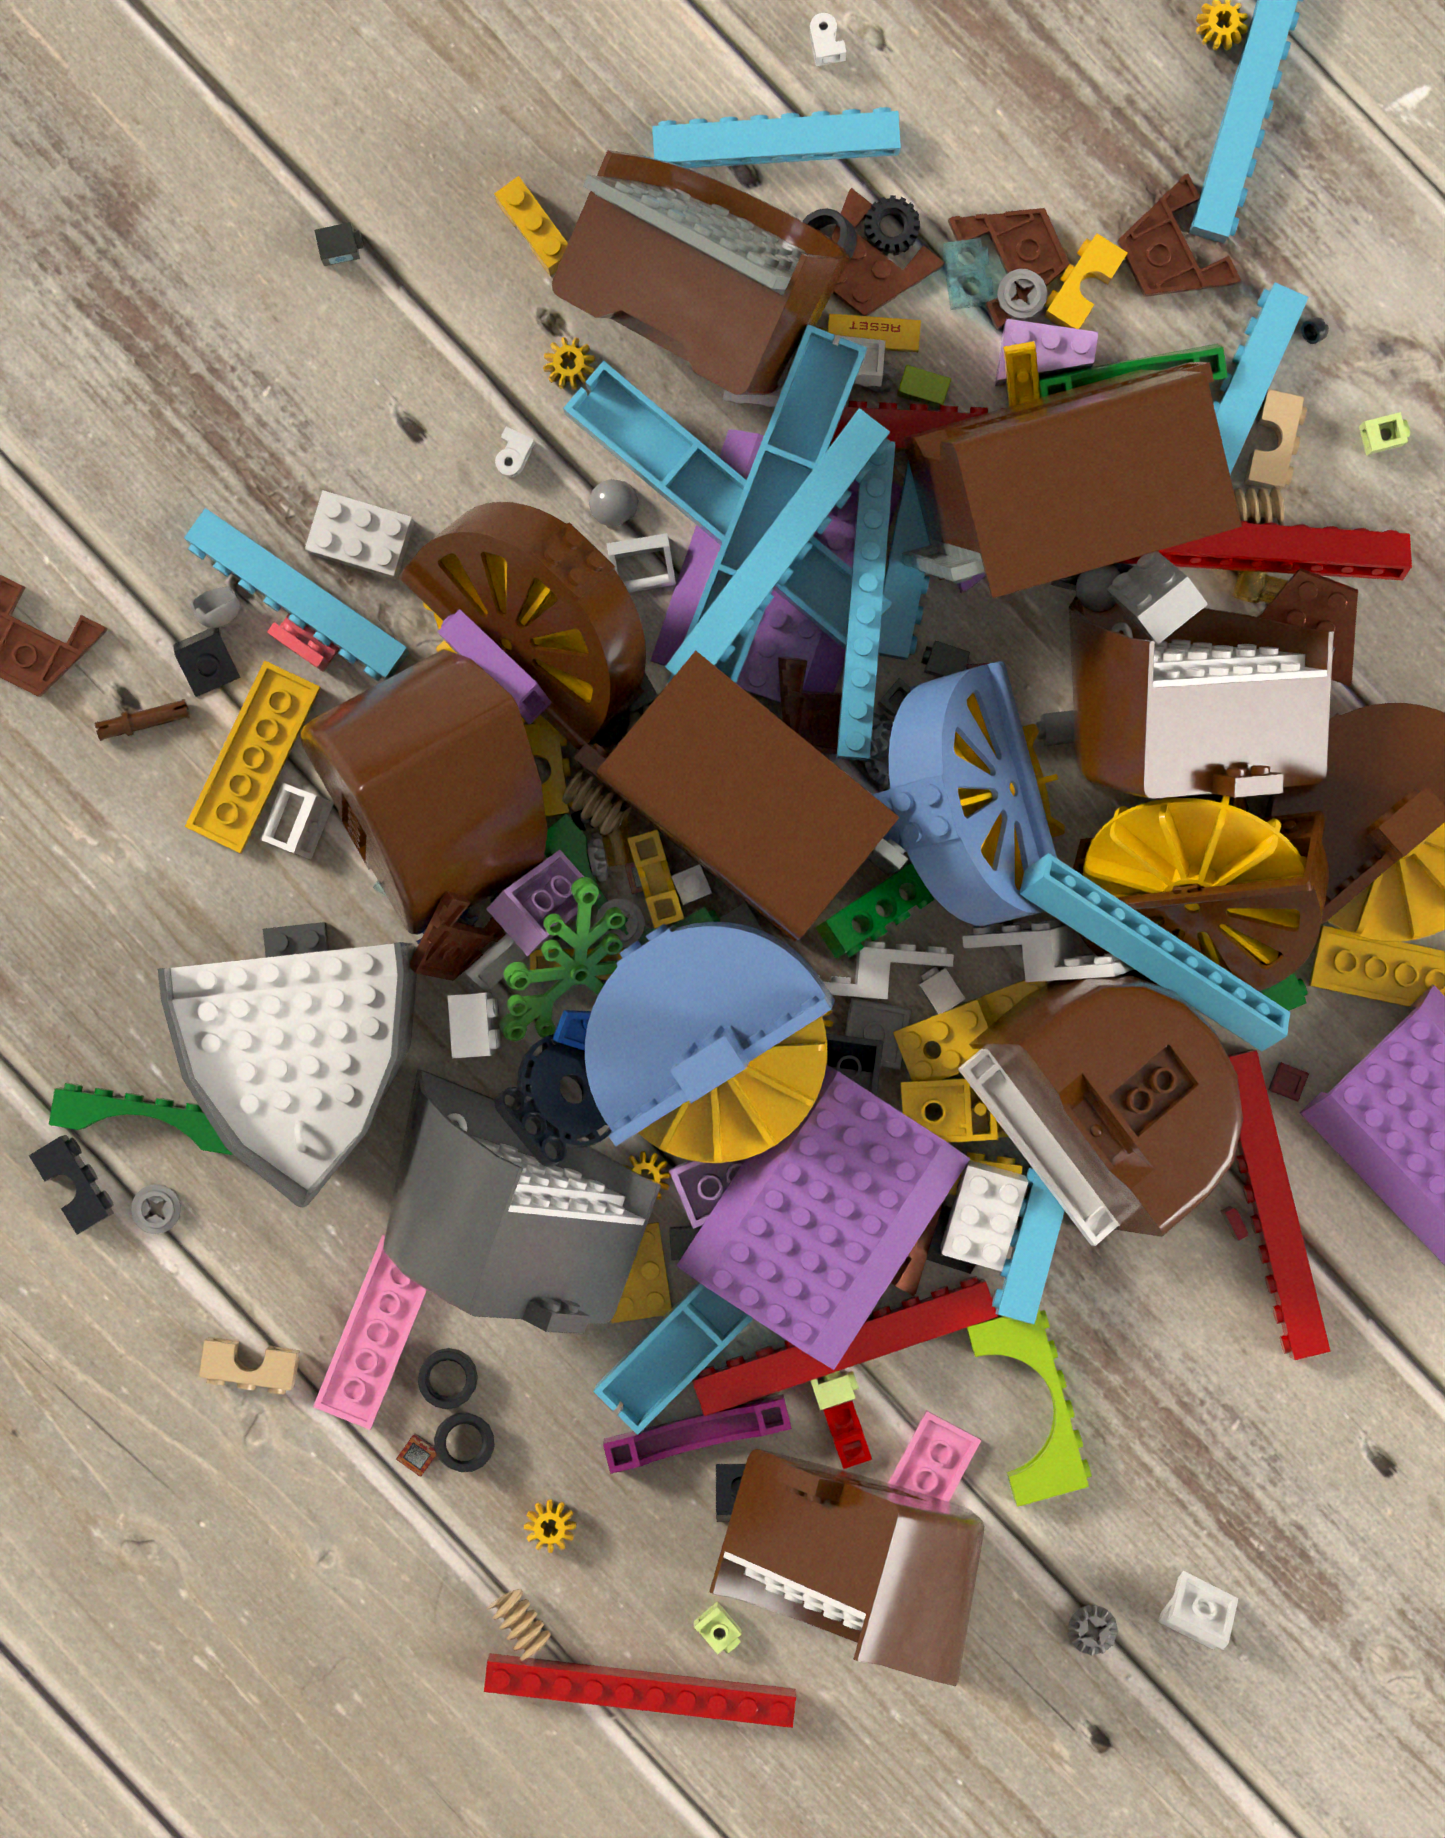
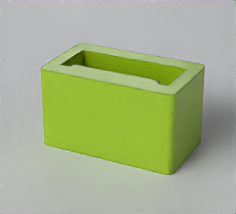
M906 365L897 396L940 409V405H944L951 378Z

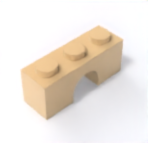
M1268 389L1260 407L1257 425L1269 427L1275 432L1278 440L1277 447L1269 452L1255 449L1250 454L1243 484L1268 490L1277 487L1280 491L1285 487V484L1290 485L1294 467L1289 466L1292 455L1297 454L1300 444V437L1296 436L1298 424L1303 425L1307 413V407L1303 406L1304 397Z
M208 1337L204 1340L199 1377L207 1378L206 1383L225 1385V1381L237 1383V1388L255 1390L256 1386L268 1387L267 1392L274 1394H286V1390L291 1391L295 1387L300 1350L269 1346L265 1350L263 1364L257 1368H250L245 1366L239 1359L238 1348L240 1341Z

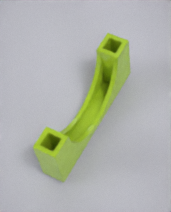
M1039 1309L1035 1324L998 1315L996 1318L966 1327L975 1357L1003 1355L1018 1359L1031 1366L1042 1376L1051 1394L1053 1421L1044 1445L1027 1463L1006 1472L1017 1507L1089 1487L1087 1478L1092 1477L1087 1459H1081L1078 1449L1084 1447L1079 1429L1073 1430L1070 1418L1075 1417L1071 1400H1065L1062 1389L1067 1387L1062 1369L1056 1370L1053 1360L1058 1358L1054 1340L1048 1341L1045 1329L1050 1328L1045 1310L1040 1311Z

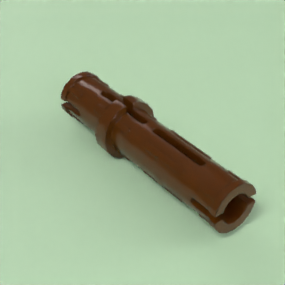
M182 699L181 701L131 714L128 711L122 712L119 717L95 722V728L98 729L96 732L99 740L103 741L104 739L123 734L132 736L135 731L185 718L188 719L190 718V713L187 711L189 709L186 700Z

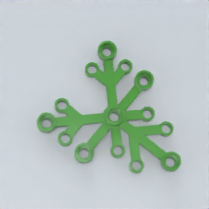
M581 877L574 881L571 886V893L578 903L576 932L563 922L560 915L555 913L548 915L543 922L548 934L560 936L574 948V955L571 957L562 950L556 940H548L541 947L545 959L551 962L556 961L562 967L528 970L524 963L513 962L505 968L504 978L508 986L517 991L526 989L530 983L559 980L544 994L530 996L517 994L508 999L507 1007L510 1014L505 1015L500 1021V1029L506 1039L511 1041L523 1039L527 1026L537 1017L538 1020L535 1022V1028L538 1035L544 1038L554 1034L556 1027L552 1021L553 1002L572 985L585 984L598 995L605 983L596 976L612 974L618 967L616 963L619 960L599 962L607 954L614 955L621 951L623 944L615 933L605 935L602 942L587 955L588 947L610 928H620L625 923V916L621 909L612 907L605 912L601 920L590 928L591 907L599 895V890L593 879ZM614 916H618L615 920H611ZM558 922L557 925L550 927L553 923ZM616 942L614 945L608 946L610 943ZM555 948L553 952L548 953L549 950Z

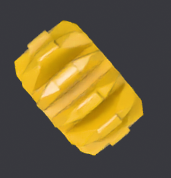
M1212 0V6L1207 3L1203 4L1201 8L1203 13L1198 14L1196 17V22L1200 24L1196 29V34H1206L1202 40L1203 45L1208 44L1211 40L1214 42L1212 46L1214 51L1218 50L1221 43L1227 51L1231 49L1232 42L1239 44L1242 41L1241 34H1245L1248 30V26L1243 23L1247 20L1248 15L1247 13H1238L1242 7L1241 3H1236L1234 7L1230 5L1231 0H1225L1223 4L1220 0ZM1221 20L1226 21L1227 25L1226 27L1225 25H1223V27L1220 28L1219 26H1217V22L1220 23Z
M562 337V347L559 348L554 342L550 344L555 354L544 353V359L551 363L545 364L543 369L544 372H552L548 378L551 383L556 382L560 378V389H564L568 381L572 390H576V380L579 379L582 384L586 385L587 378L583 373L591 375L595 371L593 367L588 365L595 362L594 355H586L590 350L588 344L578 349L579 338L575 337L572 345H568L567 338ZM568 357L569 361H571V358L575 359V368L571 370L569 366H567V370L564 369L563 360Z
M641 1151V1162L639 1163L635 1156L630 1155L628 1159L634 1166L633 1168L623 1164L640 1175L642 1169H648V1174L652 1172L654 1175V1179L650 1180L661 1184L660 1188L663 1190H669L670 1185L660 1181L661 1179L671 1178L670 1172L660 1173V1170L665 1168L668 1163L664 1160L656 1166L654 1163L658 1158L657 1153H653L651 1160L646 1161V1152ZM658 1192L656 1199L660 1200L662 1195Z
M548 1499L547 1509L540 1502H537L535 1508L538 1513L534 1511L527 1512L526 1516L533 1522L525 1523L524 1529L533 1531L527 1536L528 1542L538 1538L537 1550H540L545 1543L548 1544V1553H553L554 1543L563 1550L566 1547L563 1539L568 1541L574 1539V1535L568 1530L576 1529L577 1523L567 1521L574 1515L572 1510L562 1513L565 1506L564 1502L561 1501L556 1509L553 1508V1500ZM550 1519L556 1522L555 1528L558 1530L554 1531L552 1529L551 1532H547L545 1530L546 1524L543 1521L546 1520L549 1523Z

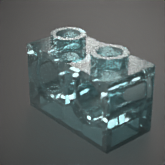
M981 238L944 243L942 255L945 262L944 269L950 310L984 306L989 301V296L994 293L992 278L986 277L985 265H989L987 246L982 247ZM968 252L972 254L975 262L971 265H964L959 261L958 255ZM968 282L977 285L979 293L973 296L967 295L963 291L962 286Z

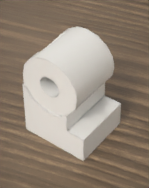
M828 13L815 15L810 23V40L815 66L846 61L844 40L835 41L837 23L835 18Z
M506 426L501 439L507 442L505 449L497 454L495 464L503 476L513 478L520 475L536 442L534 439Z

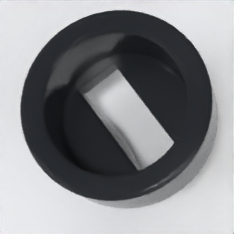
M1319 317L1311 318L1301 326L1302 336L1310 344L1322 341L1329 332L1328 324H1325L1324 319Z
M583 809L572 813L573 822L582 831H587L585 824L590 823L591 825L592 817L584 820L581 817Z

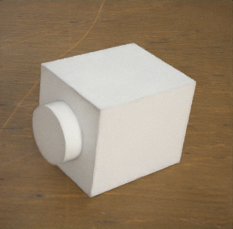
M700 864L671 876L683 905L712 894Z
M935 966L921 975L923 981L918 986L937 1014L948 1011L965 1000V997L946 968L938 970Z

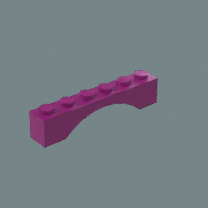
M784 1394L737 1405L705 1417L704 1414L644 1428L638 1435L632 1431L604 1438L603 1447L610 1474L641 1467L687 1451L735 1440L762 1437L792 1428Z

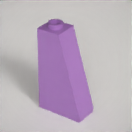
M460 609L443 621L441 628L437 631L439 635L457 654L471 658L509 692L518 705L521 717L529 725L552 703L538 683Z

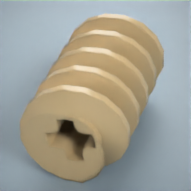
M1277 487L1272 488L1270 494H1268L1266 488H1260L1257 495L1253 488H1248L1245 496L1241 488L1234 490L1240 520L1248 522L1249 518H1252L1254 524H1259L1261 518H1264L1266 523L1272 522L1273 518H1277L1278 524L1283 526L1284 499Z
M581 769L567 785L562 802L569 804L573 801L572 810L578 812L583 809L581 817L584 820L592 817L591 825L595 828L602 824L600 833L607 835L625 820L631 811V807L622 812L620 808L623 801L620 799L612 804L611 799L614 793L609 792L604 796L601 795L604 785L601 783L595 788L591 787L594 777L591 776L583 780L582 777L585 770Z
M517 1589L496 1599L487 1607V1610L495 1607L498 1609L492 1618L494 1620L504 1618V1622L499 1628L500 1630L511 1629L506 1639L507 1641L518 1639L513 1650H525L520 1658L523 1661L539 1651L546 1644L551 1634L548 1630L539 1632L544 1625L543 1621L537 1620L532 1622L537 1612L535 1610L526 1611L530 1602L527 1599L519 1601L523 1591L522 1589Z

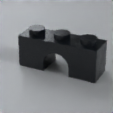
M63 1135L33 1152L29 1157L44 1182L52 1180L58 1175H65L73 1180L76 1186L75 1197L69 1204L62 1207L61 1210L76 1235L114 1214L111 1209L114 1204L109 1194L105 1190L101 1192L95 1181L98 1180L94 1169L90 1164L85 1165L79 1156L82 1151L73 1137L69 1139L67 1135Z

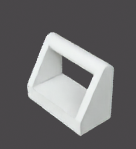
M667 533L607 543L609 561L616 566L615 571L617 574L616 558L664 551L668 574L623 581L629 593L676 585Z
M282 782L260 840L312 859L334 802ZM294 793L305 799L288 842L284 843L273 837L290 794Z
M506 932L465 973L484 991L488 992L504 977V970L509 964L520 962L527 955Z

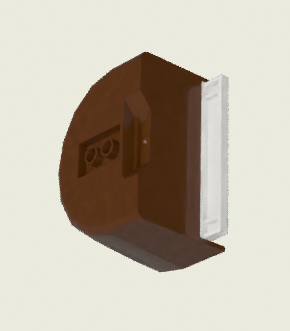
M1124 973L1115 977L1067 979L1050 982L1025 996L975 1038L969 1045L972 1049L981 1050L958 1068L1090 1245L1096 1246L1113 1230L1159 1237L1164 1236L1212 1193L1234 1162L1243 1124L1238 1076L1215 1030L1207 1020L1175 991Z

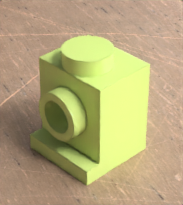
M1401 412L1367 420L1359 426L1366 456L1404 446L1408 443L1407 438L1410 437L1409 424L1406 419H1402ZM1381 430L1388 431V440L1382 439Z
M837 1371L822 1376L823 1379L817 1381V1378L811 1380L820 1410L855 1399L853 1390L859 1389L853 1371L848 1373L847 1371L842 1373Z
M718 1601L694 1621L696 1631L703 1636L717 1654L723 1650L728 1654L741 1642L738 1639L741 1635L740 1627ZM723 1628L726 1633L723 1637L719 1638L714 1635V1630Z

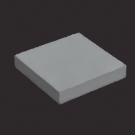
M851 997L844 1036L884 1041L881 1066L900 1070L902 1054L893 1032L909 1026L912 1009Z

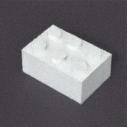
M322 490L305 550L314 556L397 580L415 521L410 516Z
M1158 551L1143 555L1138 560L1137 565L1127 573L1118 575L1113 580L1112 585L1107 588V591L1125 615L1157 644L1208 605L1188 576Z
M492 992L448 995L452 1059L496 1054V1049L501 1047L500 1029H495L494 1017L499 1016L498 998H492Z
M969 1160L962 1171L940 1246L942 1255L1002 1271L1027 1189L1028 1180L1026 1176Z

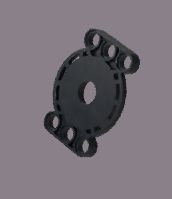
M554 1034L539 1040L525 1053L518 1069V1088L509 1087L495 1098L497 1112L537 1161L546 1167H552L564 1160L567 1154L566 1146L570 1148H585L595 1145L608 1137L612 1132L609 1127L601 1136L597 1131L604 1125H607L601 1115L590 1090L586 1073L585 1051L562 1043L554 1045L552 1042ZM542 1045V1052L536 1056L533 1055L535 1050ZM564 1076L574 1079L580 1086L582 1091V1101L580 1103H570L562 1096L559 1086ZM506 1095H510L516 1100V1110H511L506 1106ZM526 1119L532 1120L537 1127L535 1135L530 1134L526 1130ZM584 1137L589 1139L588 1141H577ZM546 1144H551L555 1147L557 1152L555 1159L547 1156L545 1152Z

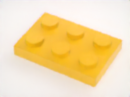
M659 1222L647 1223L611 1323L664 1316L672 1308Z

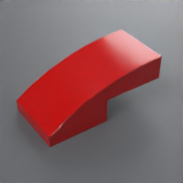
M853 1400L823 1409L843 1470L872 1460Z

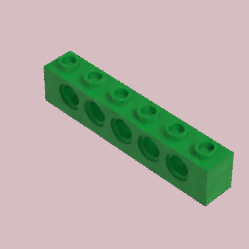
M910 863L815 928L835 958L845 953L850 958L864 948L861 943L868 937H870L872 942L888 932L885 927L887 924L893 921L897 926L912 916L908 910L916 905L920 910L935 899L921 880L913 863ZM899 888L907 893V901L900 896ZM876 904L883 908L884 917L877 913ZM852 920L859 923L861 927L860 933L853 929Z

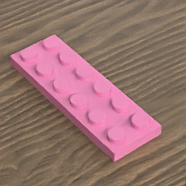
M385 1234L380 1239L313 1406L369 1430L372 1429L427 1292L425 1288L407 1278L386 1255L383 1248Z
M926 1410L888 1483L949 1502L981 1439Z

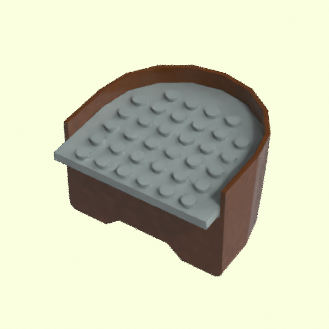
M607 150L597 176L588 174L583 187L589 189L590 193L553 278L552 290L554 294L595 318L612 319L690 362L693 372L733 394L768 395L781 389L787 379L807 325L816 326L850 258L845 249L824 233L791 214L707 175L671 162L643 155Z

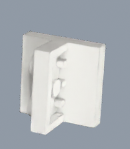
M1183 1571L1178 1577L1174 1596L1160 1613L1158 1622L1213 1650L1215 1647L1224 1650L1230 1640L1239 1598Z

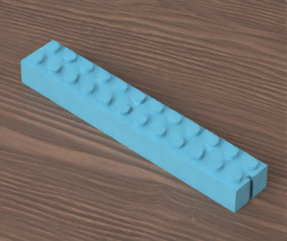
M809 324L807 325L685 639L829 449L866 355L867 347L844 338H840L838 346L832 344L835 338L834 334ZM759 609L756 610L750 618L755 622L744 638L738 634L731 644L735 647V650L727 661L723 663L719 660L715 665L735 683H737L765 610L763 612ZM671 673L668 683L675 676L673 673Z
M603 360L585 382L587 389L591 393L587 396L586 390L581 387L563 408L565 415L717 543L722 545L747 480ZM812 536L808 541L813 545L802 561L796 557L789 567L793 570L791 576L783 586L777 583L773 590L846 650L852 568ZM884 595L882 601L881 617L886 613V611L891 607L892 602Z
M697 1282L596 1384L593 1392L613 1411L621 1401L624 1405L620 1408L618 1416L638 1435L754 1318Z

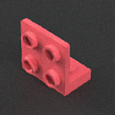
M289 613L280 626L275 622L267 631L268 634L322 672L340 649L333 643L327 647L313 637L315 631L307 625L304 629L296 626L288 619L291 615Z

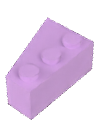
M1006 319L1003 326L995 386L1007 383L1004 346L1034 341L1037 353L1038 376L1040 377L1092 367L1095 359L1098 332Z

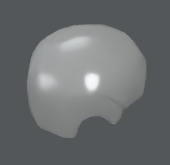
M610 479L601 482L592 490L589 507L592 516L600 524L613 527L619 526L634 517L639 500L635 489L626 481Z
M1111 564L1082 572L1076 583V595L1082 605L1094 612H1103L1104 610L1111 609L1116 604V601L1107 591V588L1112 585L1113 580L1120 575V572Z
M227 586L204 592L190 603L197 621L203 626L220 628L228 625L237 617L240 609L236 593H233L231 588Z

